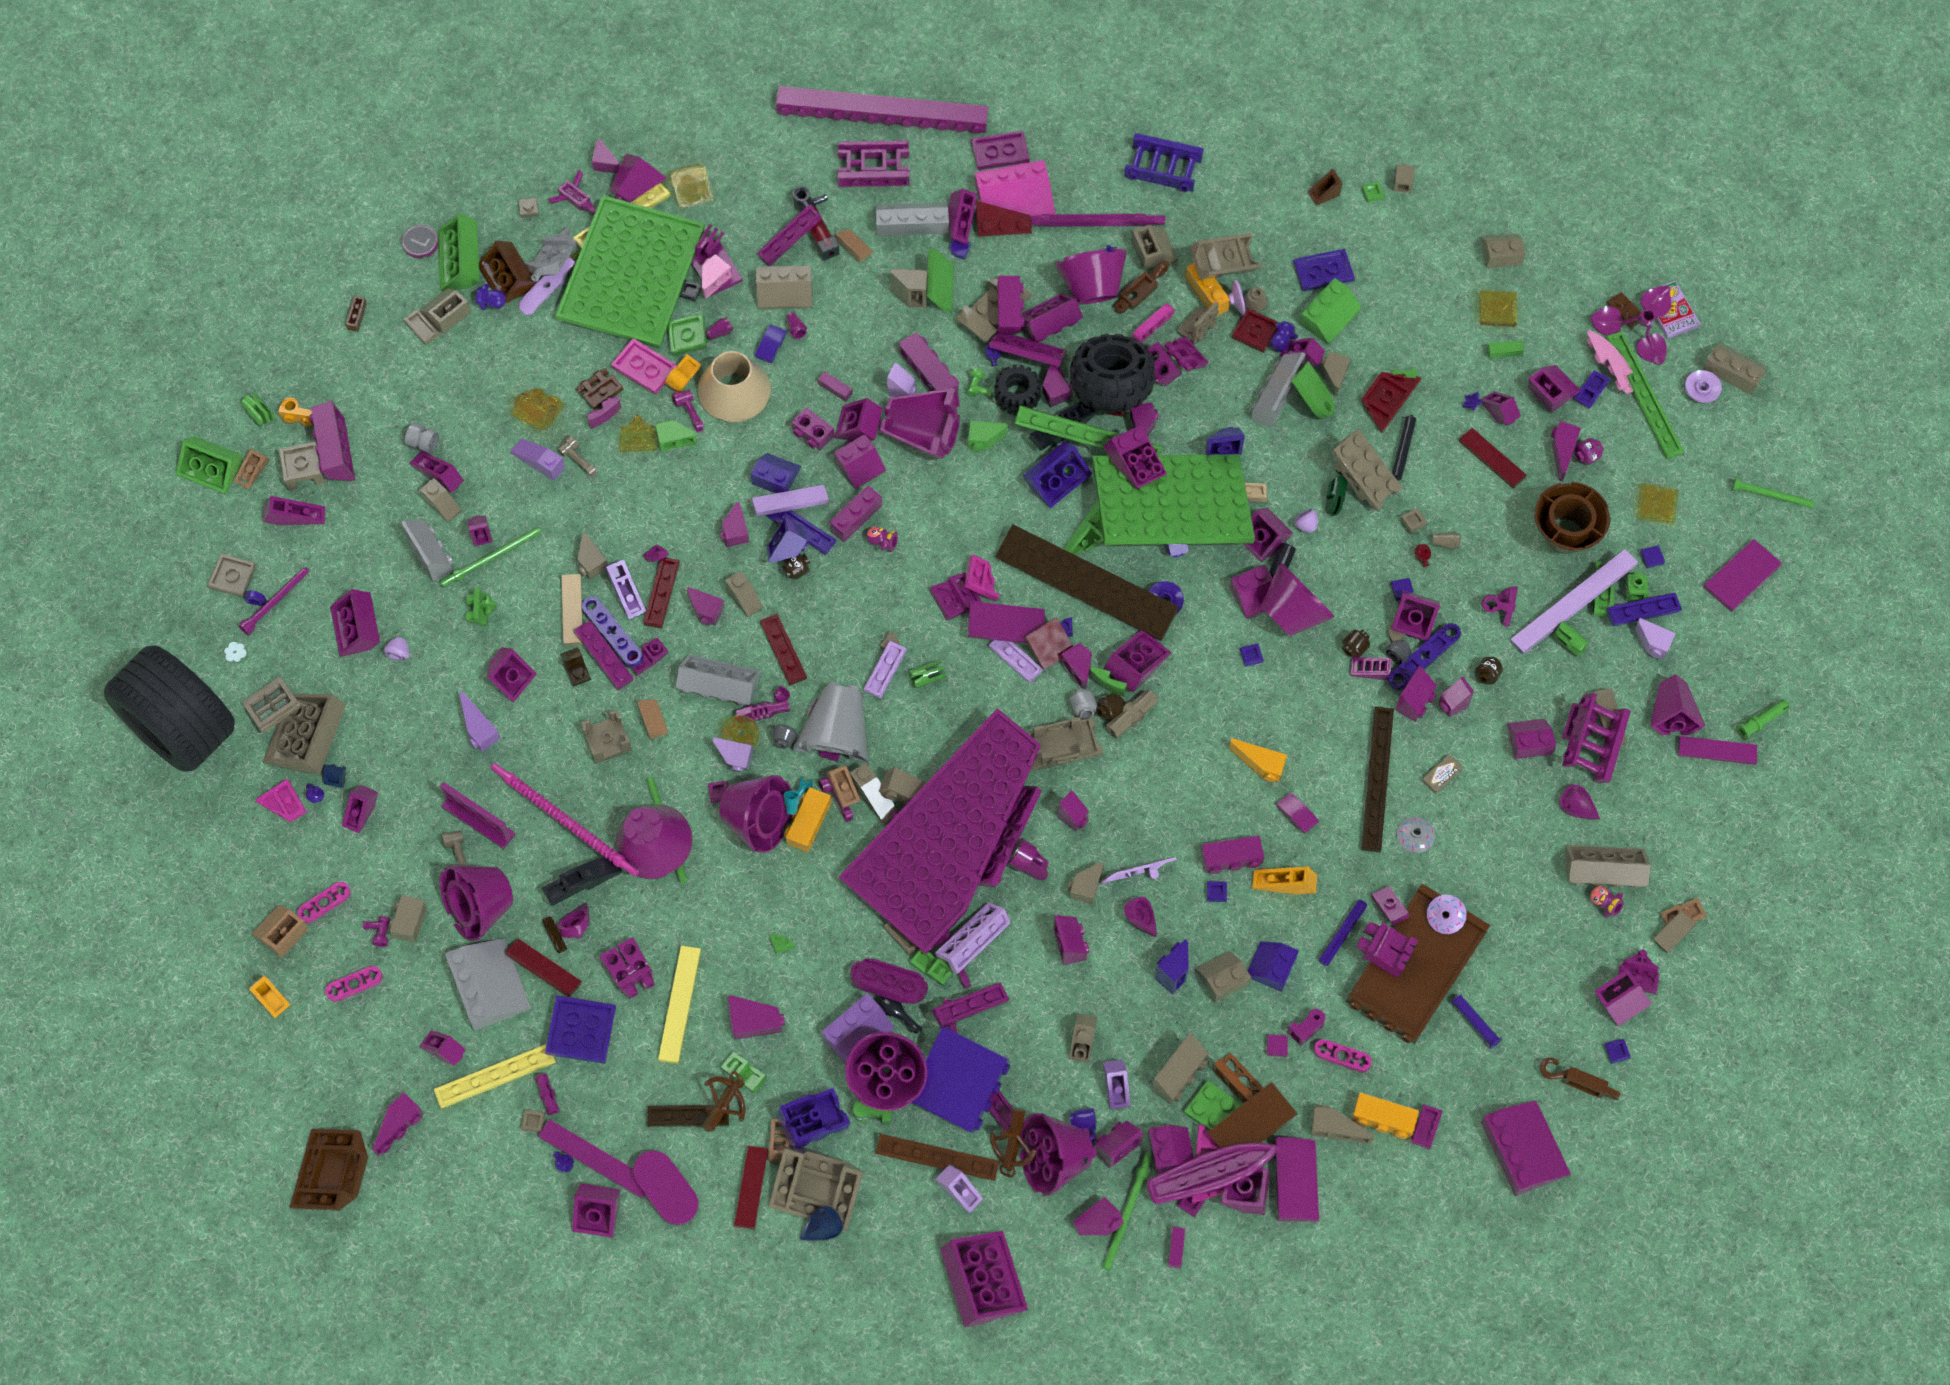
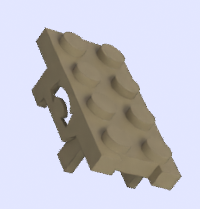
M1359 429L1346 436L1330 451L1338 461L1333 464L1338 472L1341 471L1355 490L1359 500H1367L1374 511L1384 505L1382 501L1391 493L1394 495L1402 489V486Z
M1076 717L1046 726L1033 727V732H1028V734L1041 744V748L1030 772L1103 755L1101 743L1097 744L1093 732L1096 728L1094 718L1081 720V717Z

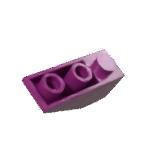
M405 1092L389 1105L373 1147V1151L377 1156L381 1153H387L391 1148V1144L396 1139L400 1140L407 1132L406 1130L411 1125H416L422 1118L423 1112L421 1108Z

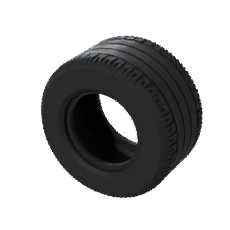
M159 646L144 647L104 687V698L119 718L160 757L183 772L197 769L234 731V717L220 698L190 668Z

